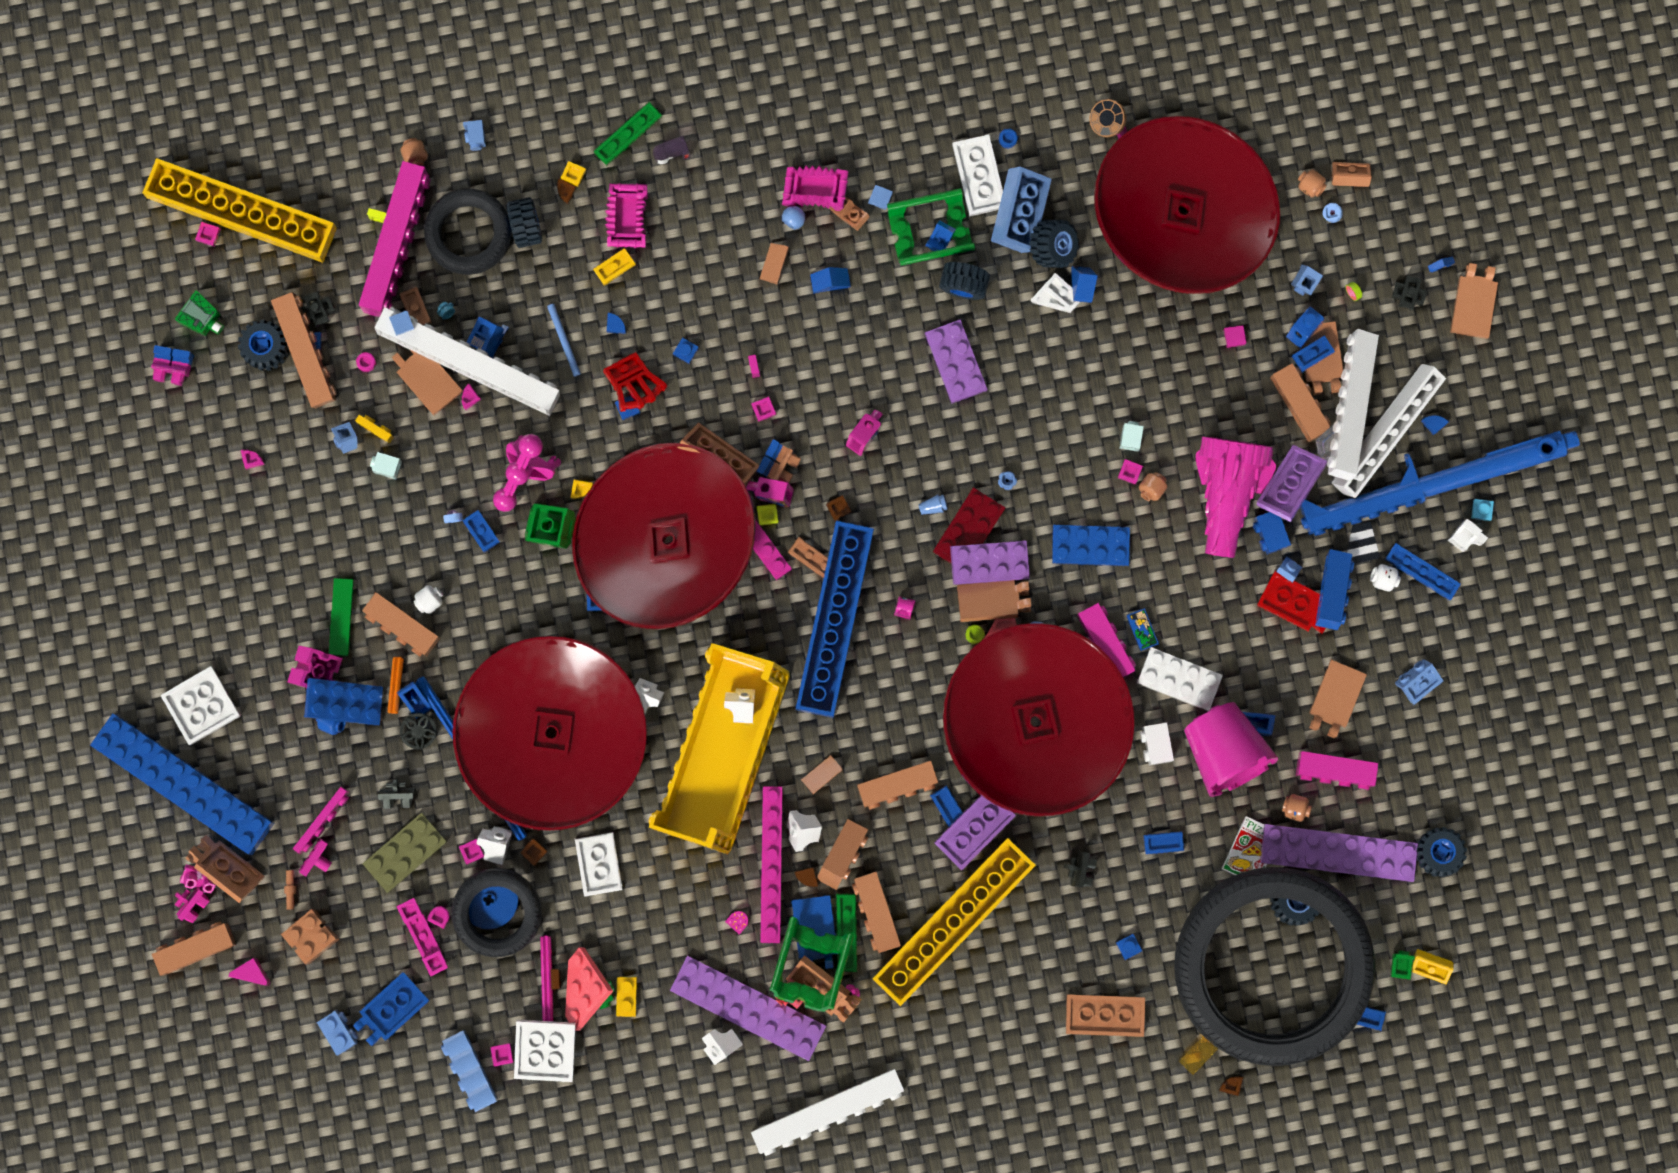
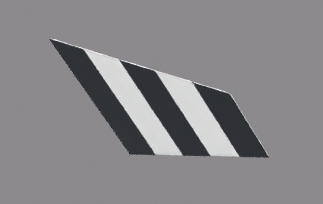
M1371 521L1352 526L1347 553L1352 554L1351 561L1354 564L1380 558Z

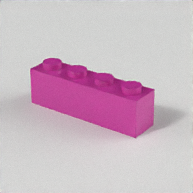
M1097 603L1078 613L1077 617L1089 639L1110 657L1124 678L1135 671L1134 667L1136 664L1131 656H1127L1125 652L1127 648L1123 640L1117 638V629L1113 622L1109 623L1107 610L1104 606H1100Z
M1301 751L1298 754L1296 775L1301 776V780L1312 781V778L1320 779V783L1331 784V781L1339 782V786L1350 787V784L1358 785L1359 789L1369 790L1370 787H1374L1376 784L1378 763Z

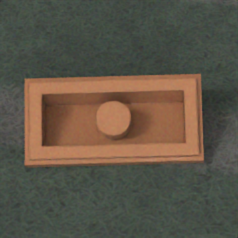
M1332 163V185L1370 186L1372 177L1370 164Z
M770 244L760 275L761 280L778 285L788 254V246Z
M830 755L801 781L814 795L843 769Z

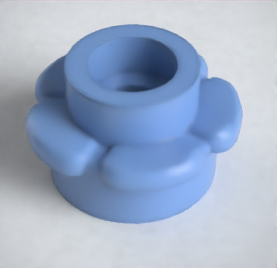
M1008 471L1002 472L999 475L998 484L1001 488L1010 490L1016 485L1017 479L1014 473Z

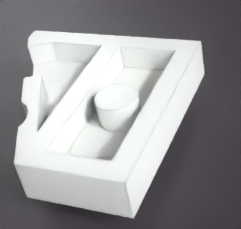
M1056 273L1031 299L1032 303L1071 313L1080 303L1079 301H1073L1072 287Z

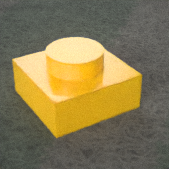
M568 161L561 180L579 187L586 168Z

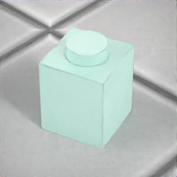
M1128 421V424L1124 423L1119 449L1138 452L1141 446L1143 426H1139V423L1134 421Z
M377 452V455L373 456L370 467H372V471L376 474L397 479L402 461L399 458Z

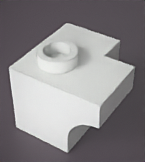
M1466 519L1458 526L1448 541L1464 552L1471 544L1481 546L1488 537L1481 533L1482 530L1476 524Z
M640 678L635 688L646 714L649 707H658L664 692L656 689L657 684Z
M736 688L735 693L726 692L724 708L732 711L734 716L733 722L753 723L755 689Z
M797 810L790 811L787 828L790 831L788 840L795 852L803 851L804 847L810 843L819 842L822 826L815 815H803Z
M495 826L492 831L482 828L477 845L484 849V860L503 864L512 837L511 830Z
M714 1029L702 1038L707 1045L703 1050L714 1065L743 1045L732 1029L726 1033H720Z

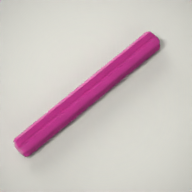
M541 936L543 1021L554 1022L553 989H551V936Z

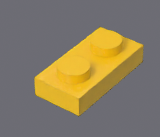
M624 248L593 270L605 286L636 264Z
M358 415L355 420L358 425L389 444L394 438L390 434V429L383 425L378 427L374 424L375 420L367 415L365 417Z
M617 977L616 1016L636 1017L637 977Z

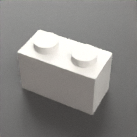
M1167 723L1144 726L1142 728L1143 731H1140L1141 742H1145L1146 750H1143L1145 762H1148L1150 766L1174 761Z

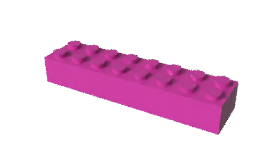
M402 161L359 302V307L366 314L380 317L384 307L387 309L393 307L391 303L392 297H395L397 294L398 286L396 284L398 278L401 279L404 271L402 264L409 255V250H407L409 242L412 243L414 239V232L412 231L414 225H417L419 222V208L424 205L425 196L423 195L431 182L423 166Z

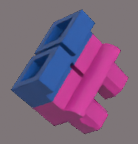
M155 345L153 352L154 360L151 368L154 370L153 380L165 382L166 373L172 374V384L182 386L185 377H189L194 355L189 351Z

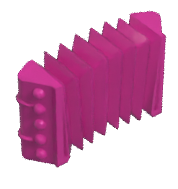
M806 165L804 170L800 166L798 170L794 167H787L782 205L787 207L800 205L803 207L804 204L807 206L809 204L811 206L816 204L817 206L822 205L824 208L826 206L828 209L832 207L835 211L844 209L848 171L840 169L835 171L833 168L829 170L827 167L823 169L820 165L817 169L813 165L811 168Z
M609 183L610 197H607L609 203L606 204L608 210L605 211L607 215L605 218L607 224L605 226L609 229L606 231L607 235H609L607 236V247L645 248L646 235L644 234L643 211L646 206L645 200L648 199V185Z

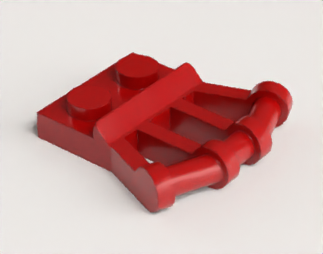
M636 352L603 370L613 389L617 392L620 412H625L627 409H642L645 404L655 402L656 397L661 391H665L667 388V384L649 372ZM643 377L656 385L652 391L643 380ZM636 381L646 396L640 398L632 383ZM622 388H626L634 401L625 402Z

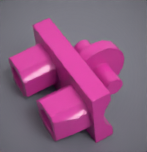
M185 865L183 874L180 877V883H183L186 888L190 889L200 887L207 893L214 891L216 884L195 869L194 866Z
M196 887L190 896L191 892L188 889L183 894L179 892L175 894L178 900L174 905L178 908L182 905L176 913L177 918L181 921L185 919L194 923L199 914L192 910L193 906L198 904L205 908L209 903V898L200 887Z

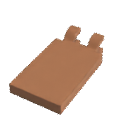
M1469 263L1466 266L1465 277H1459L1450 333L1488 339L1498 282H1493L1496 267L1488 266L1485 269L1484 277L1475 276L1477 264Z
M1336 322L1323 323L1300 349L1302 350L1325 336L1335 350L1332 355L1304 371L1305 383H1311L1313 396L1321 395L1323 392L1321 383L1330 382L1332 393H1338L1341 388L1339 379H1341L1343 366Z
M412 350L410 351L413 355L406 361L396 353L392 356V359L401 368L397 371V374L433 416L463 392L439 363Z
M1014 580L957 585L960 621L1018 618V612H1031V599L1019 600V595H1029L1028 581L1015 585Z
M1330 660L1309 712L1314 715L1309 728L1317 731L1320 728L1321 722L1324 721L1331 724L1327 736L1337 737L1340 726L1343 728L1347 726L1367 674Z
M207 835L200 840L201 843L197 846L198 848L193 846L189 850V854L185 858L191 863H196L195 869L238 903L265 877L220 840L214 843Z
M805 955L786 978L787 981L791 978L797 983L816 988L823 995L832 988L834 981L833 977ZM840 985L834 1009L825 1011L831 1016L834 1013L844 1023L848 1018L847 1015L854 1011L862 999L855 995L850 996V991L843 985Z

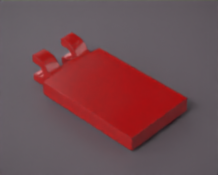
M1274 571L1257 606L1308 632L1311 627L1322 634L1326 629L1315 626L1320 594L1296 581L1291 582Z

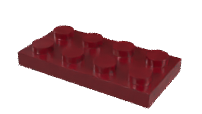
M973 488L936 545L933 553L951 564L950 546L983 544L1006 507Z

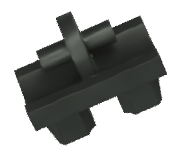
M393 777V782L386 783V788L380 789L378 800H381L383 809L393 808L394 799H400L401 808H411L415 787L406 788V782H399L398 777Z
M1077 852L1076 858H1071L1070 865L1064 864V868L1069 869L1068 877L1072 878L1070 886L1081 888L1092 886L1093 876L1086 875L1087 867L1095 869L1097 859L1090 856V853Z

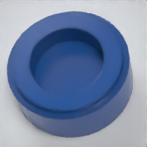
M1004 129L1001 131L999 143L1003 148L1010 149L1016 145L1018 136L1014 130Z

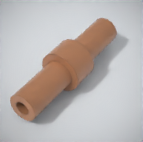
M294 870L286 871L284 894H286L287 910L294 909V894H296Z

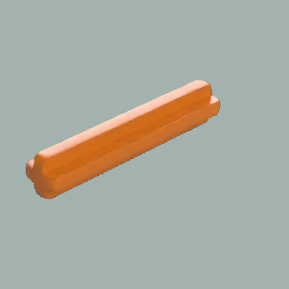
M393 657L388 701V713L398 714L400 696L397 692L401 690L404 661L402 657Z

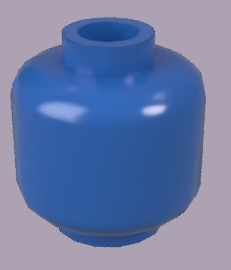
M316 719L318 728L331 735L342 732L346 725V722Z

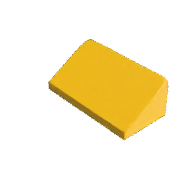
M1417 949L1415 960L1412 963V972L1447 984L1454 969V963Z

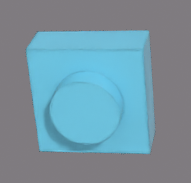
M1474 499L1471 519L1491 521L1494 501Z

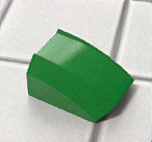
M534 503L528 516L525 541L567 549L571 544L576 522L575 512L568 508Z

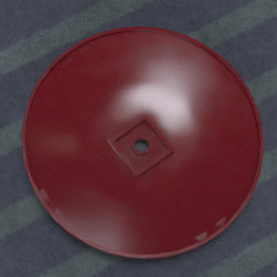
M1172 116L1142 123L1122 135L1113 144L1103 159L1097 173L1094 205L1097 221L1106 242L1119 260L1132 272L1161 288L1187 294L1212 293L1230 288L1252 275L1267 258L1275 243L1280 223V205L1277 189L1268 168L1253 148L1243 139L1213 122L1193 117ZM1178 208H1185L1187 210V214H1181Z
M664 443L644 447L624 456L611 465L595 481L586 494L576 517L572 538V553L576 573L582 587L590 599L603 612L624 624L638 628H672L704 616L717 607L732 592L749 563L755 540V514L751 497L745 484L734 469L722 458L701 447L690 444ZM677 447L692 448L698 450L700 453L679 449ZM668 536H673V541L666 545L665 539Z
M1042 623L1022 624L993 633L973 647L962 659L953 673L946 690L943 706V729L946 744L955 766L967 783L978 794L989 802L1010 812L1036 817L1054 816L1074 811L1089 804L1103 794L1116 780L1131 750L1134 736V710L1132 699L1122 674L1115 663L1099 646L1088 638L1067 628ZM1032 717L1039 718V727L1032 726Z
M545 636L525 639L513 643L490 656L478 667L466 683L459 697L453 720V747L456 761L472 793L482 804L499 817L513 824L536 830L550 831L577 827L598 818L620 801L633 784L640 770L646 748L647 729L644 708L640 696L628 675L612 658L587 643L565 637ZM549 727L555 728L557 731L556 737L549 738L546 735V730Z

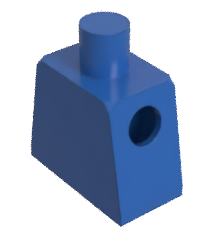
M1309 307L1292 326L1286 338L1301 349L1324 323L1325 318L1312 307Z

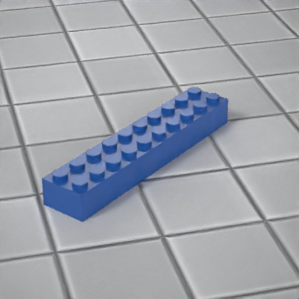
M840 521L835 523L796 704L797 711L834 718L873 536V528Z
M112 713L90 744V746L248 855L254 854L275 824L117 714Z

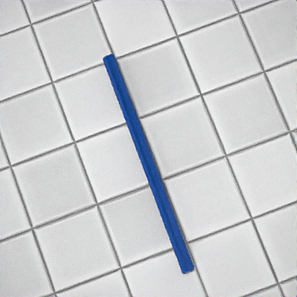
M424 676L419 678L416 684L453 739L452 718ZM505 820L518 841L526 838L527 834L522 826Z

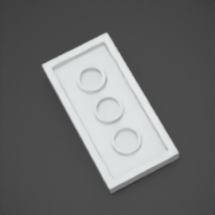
M984 135L953 142L952 146L969 216L999 210L1003 189L990 136Z
M1151 647L1137 684L1209 711L1223 675Z

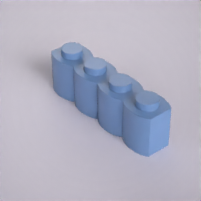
M463 1030L443 1040L441 1049L444 1055H449L451 1059L450 1068L453 1074L457 1073L460 1078L458 1085L461 1091H466L468 1095L466 1102L469 1108L477 1112L497 1102L496 1094L466 1031Z

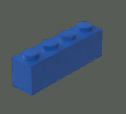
M1330 549L1326 556L1315 626L1338 630L1340 625L1345 623L1346 613L1343 612L1344 607H1347L1349 596L1346 593L1350 589L1352 579L1349 578V573H1352L1354 568V562L1351 561L1352 554Z

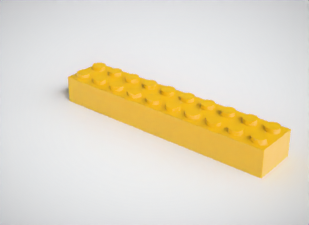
M157 158L142 192L147 199L322 263L337 230L333 222Z
M1007 838L872 979L901 1006L1036 865Z

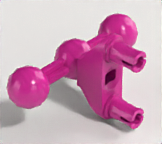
M520 435L515 442H509L506 447V455L510 463L506 468L505 474L508 481L505 488L497 490L493 496L494 506L502 512L511 511L516 506L517 497L515 491L518 485L526 483L528 479L549 480L554 476L555 469L561 465L559 458L554 461L556 456H552L547 462L538 457L542 452L543 444L537 435Z

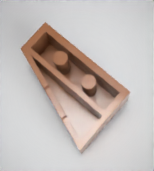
M847 819L816 879L837 890L842 879L846 880L849 876L851 869L848 867L851 862L855 864L860 855L857 852L860 846L863 848L867 842L868 837L865 835L868 829Z

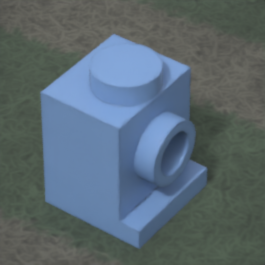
M482 120L463 122L466 131L464 132L465 141L469 143L470 150L477 151L481 150L482 147H486Z
M1301 264L1300 270L1291 285L1295 287L1294 291L1302 296L1304 294L1312 295L1323 275L1309 266Z
M350 422L331 428L335 436L333 437L334 443L337 448L342 450L343 454L357 449V436Z

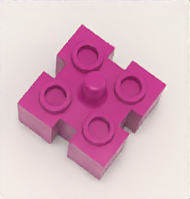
M299 645L294 659L298 663L296 668L291 669L287 682L307 689V680L309 678L335 681L332 680L333 673H338L342 658Z

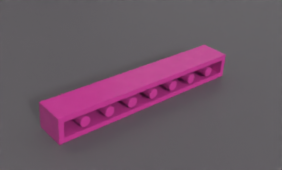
M763 787L761 943H780L782 787Z

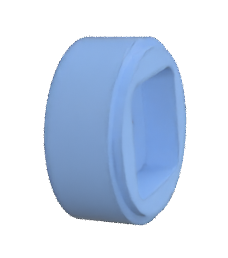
M1329 203L1324 207L1323 217L1328 222L1335 223L1342 218L1343 210L1338 204Z
M455 510L449 511L443 516L444 523L460 522L463 520V515Z

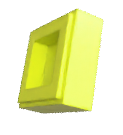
M368 209L367 215L370 220L384 223L385 212Z
M776 504L757 506L760 526L778 523Z

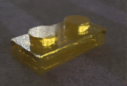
M1202 1036L1178 1062L1194 1075L1218 1048Z

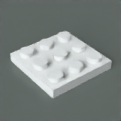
M212 666L161 695L190 746L240 717L238 710Z
M517 1019L514 1079L573 1082L576 1023Z

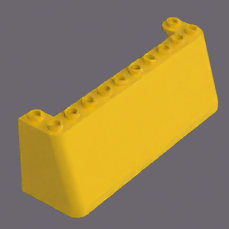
M711 643L705 653V658L711 664V667L706 672V681L704 687L699 692L700 699L698 705L693 710L692 723L689 724L686 731V740L681 745V755L675 763L674 776L668 783V793L661 805L662 811L656 810L650 815L649 828L729 854L789 681V671L775 662ZM736 688L755 689L753 723L733 722L734 716L732 711L724 708L726 692L735 693Z

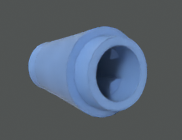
M939 494L918 504L921 515L944 513V510L948 509L945 496H939Z

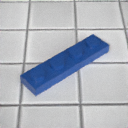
M1396 543L1385 558V561L1449 601L1452 600L1461 583Z

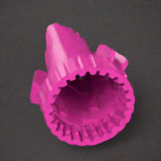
M1202 436L1200 450L1196 452V465L1201 484L1206 485L1205 498L1207 499L1205 513L1207 523L1205 535H1208L1205 548L1206 554L1230 558L1235 557L1240 528H1243L1244 519L1249 513L1251 499L1254 498L1255 492L1258 494L1263 493L1276 470V464L1272 460L1273 447Z

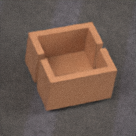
M315 909L308 911L281 934L291 948L297 947L295 952L305 965L312 963L339 940L329 926H324L323 928L320 926L326 922Z

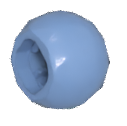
M798 206L787 207L783 211L782 221L794 230L799 229L804 225L805 213Z

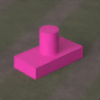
M321 838L318 840L298 870L299 873L306 877L314 865L324 872L329 869L332 862L321 856L328 845L326 841Z

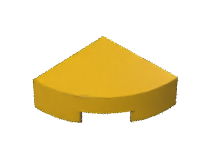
M574 479L571 499H579L586 496L593 483Z

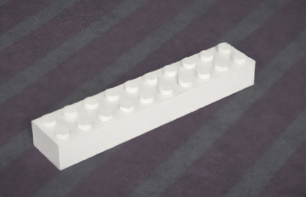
M384 307L375 326L378 335L548 416L551 415L560 396L555 384L548 381L545 384L539 380L538 376L531 373L528 376L522 372L521 368L515 365L509 367L505 364L504 360L498 357L492 359L487 355V352L479 348L477 350L471 349L470 344L462 340L457 342L452 339L453 336L445 332L440 334L435 331L436 328L429 324L423 326L412 316H410L414 330L396 336L389 317L401 312L393 307H390V309Z

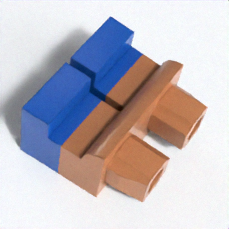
M773 439L757 469V474L767 479L790 483L793 474L785 471V468L788 464L797 469L801 458L793 454L792 449L781 445Z

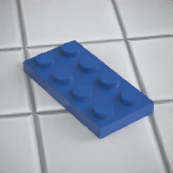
M1053 525L1052 564L1129 566L1130 527Z
M309 678L307 680L304 717L380 725L383 687Z

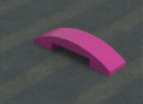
M415 898L396 906L422 956L430 977L447 969L448 965Z

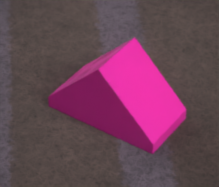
M253 958L231 971L228 976L270 986V980L257 958Z

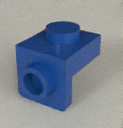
M939 220L925 246L931 251L946 249L956 229Z

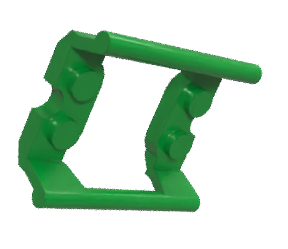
M961 188L887 204L891 232L899 238L898 242L895 243V250L900 266L975 250L969 228L962 225V220L966 219ZM945 200L948 205L946 214L947 224L956 229L952 237V241L956 243V246L913 255L914 241L909 222L904 219L906 208Z
M790 917L770 991L774 992V997L786 1002L794 1003L795 1000H801L804 1002V1007L822 1012L828 1009L833 1010L854 936L846 934L838 937L825 933L824 936L820 937L815 934V929L799 925L796 917ZM792 939L798 942L801 947L818 953L841 954L832 988L825 995L820 994L816 988L797 982H783L782 973Z

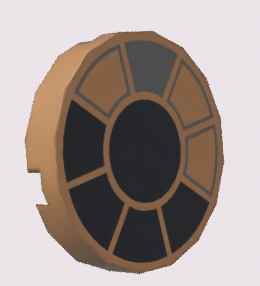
M1110 99L1101 100L1096 103L1089 116L1092 130L1099 136L1107 138L1121 133L1127 121L1124 107L1119 102Z

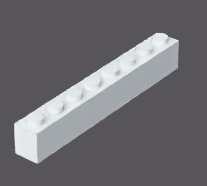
M1357 329L1347 338L1348 350L1344 356V362L1346 363L1345 369L1341 374L1343 382L1338 393L1340 400L1336 407L1337 419L1333 425L1334 438L1330 444L1331 456L1327 462V467H1329L1328 474L1345 480L1355 477L1358 471L1379 335Z
M1421 364L1364 439L1361 446L1357 475L1350 480L1335 477L1332 481V484L1343 495L1353 498L1358 496L1446 378L1434 366Z
M895 1069L753 1130L751 1134L759 1153H764L767 1156L776 1152L775 1148L782 1145L785 1148L794 1144L793 1140L800 1137L803 1140L812 1136V1131L818 1129L819 1132L830 1128L829 1124L835 1121L837 1124L847 1121V1116L855 1114V1116L861 1115L866 1112L865 1108L872 1106L874 1109L883 1105V1100L885 1099L895 1100L902 1096L901 1092H904V1089Z

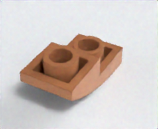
M847 197L844 202V209L835 211L832 207L829 208L857 231L870 217L868 213L854 205L852 200Z

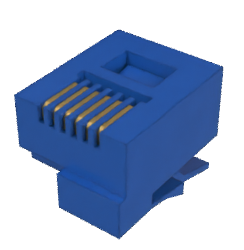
M478 317L467 343L487 352V355L493 358L498 346L503 341L501 339L509 327L504 324L500 327L487 319Z

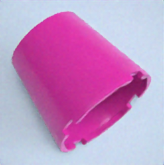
M1235 702L1214 706L1209 712L1194 718L1193 722L1184 729L1210 797L1221 795L1223 793L1222 790L1226 788L1231 791L1242 786L1268 770L1269 767L1267 765L1269 763L1273 765L1278 761L1277 755Z

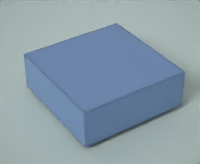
M875 185L868 204L886 210L893 191Z
M408 311L389 317L396 336L414 330Z

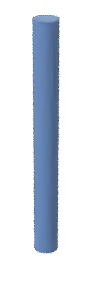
M550 304L547 308L573 376H578L581 373L555 305Z

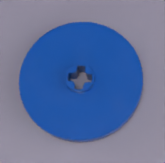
M489 887L480 891L473 898L469 906L471 923L483 929H495L503 926L515 914L518 906V896L513 891L504 887ZM488 894L492 895L491 898L494 899V902H491L490 905H486L487 902L484 900V897H488Z

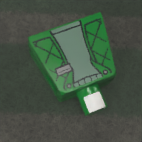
M196 290L175 318L180 325L204 336L210 330L219 335L224 329V325L217 321L221 314Z

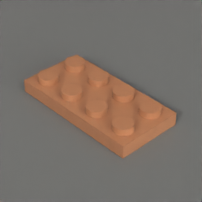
M1067 994L1066 1034L1144 1037L1145 997Z

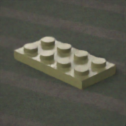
M420 813L368 858L363 865L383 889L389 893L445 845L447 841L426 816Z

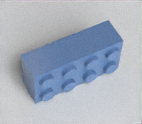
M1023 167L1008 169L991 238L992 242L1021 253L1030 252V234L1033 233L1032 229L1034 226H1037V223L1042 220L1051 178Z

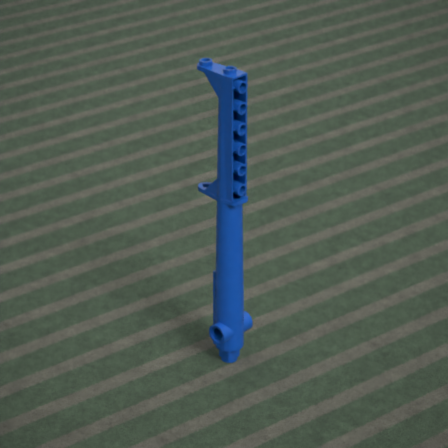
M1557 431L1487 453L1483 458L1418 478L1409 453L1404 454L1407 470L1401 482L1322 508L1304 500L1300 506L1303 515L1301 523L1303 528L1307 529L1309 535L1319 536L1326 533L1325 530L1327 529L1338 530L1344 527L1343 524L1351 522V525L1362 522V518L1368 516L1369 519L1381 516V512L1393 513L1399 510L1398 507L1404 505L1406 508L1415 506L1417 501L1419 504L1425 502L1426 497L1567 455V450L1580 445L1579 438L1575 431L1565 434Z

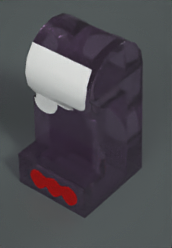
M683 136L659 144L653 149L654 160L658 164H665L669 159L682 155L683 160L690 158V153Z

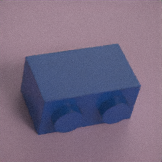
M1268 512L1254 518L1253 528L1256 534L1259 533L1261 538L1259 541L1262 551H1266L1267 555L1291 546L1281 517Z

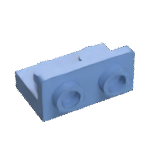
M1423 659L1417 662L1407 673L1402 674L1395 684L1402 689L1410 703L1415 705L1442 683L1443 679L1433 664Z
M335 1010L318 1021L317 1024L338 1056L358 1043L356 1040L358 1036L353 1028L349 1029L346 1022L348 1020L342 1011Z

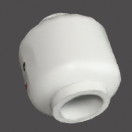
M1384 564L1374 567L1370 576V581H1372L1375 588L1387 592L1391 591L1394 587H1398L1401 579L1396 568Z
M426 585L415 594L414 604L421 613L430 614L442 605L441 597L443 594L438 587L433 588L430 585Z

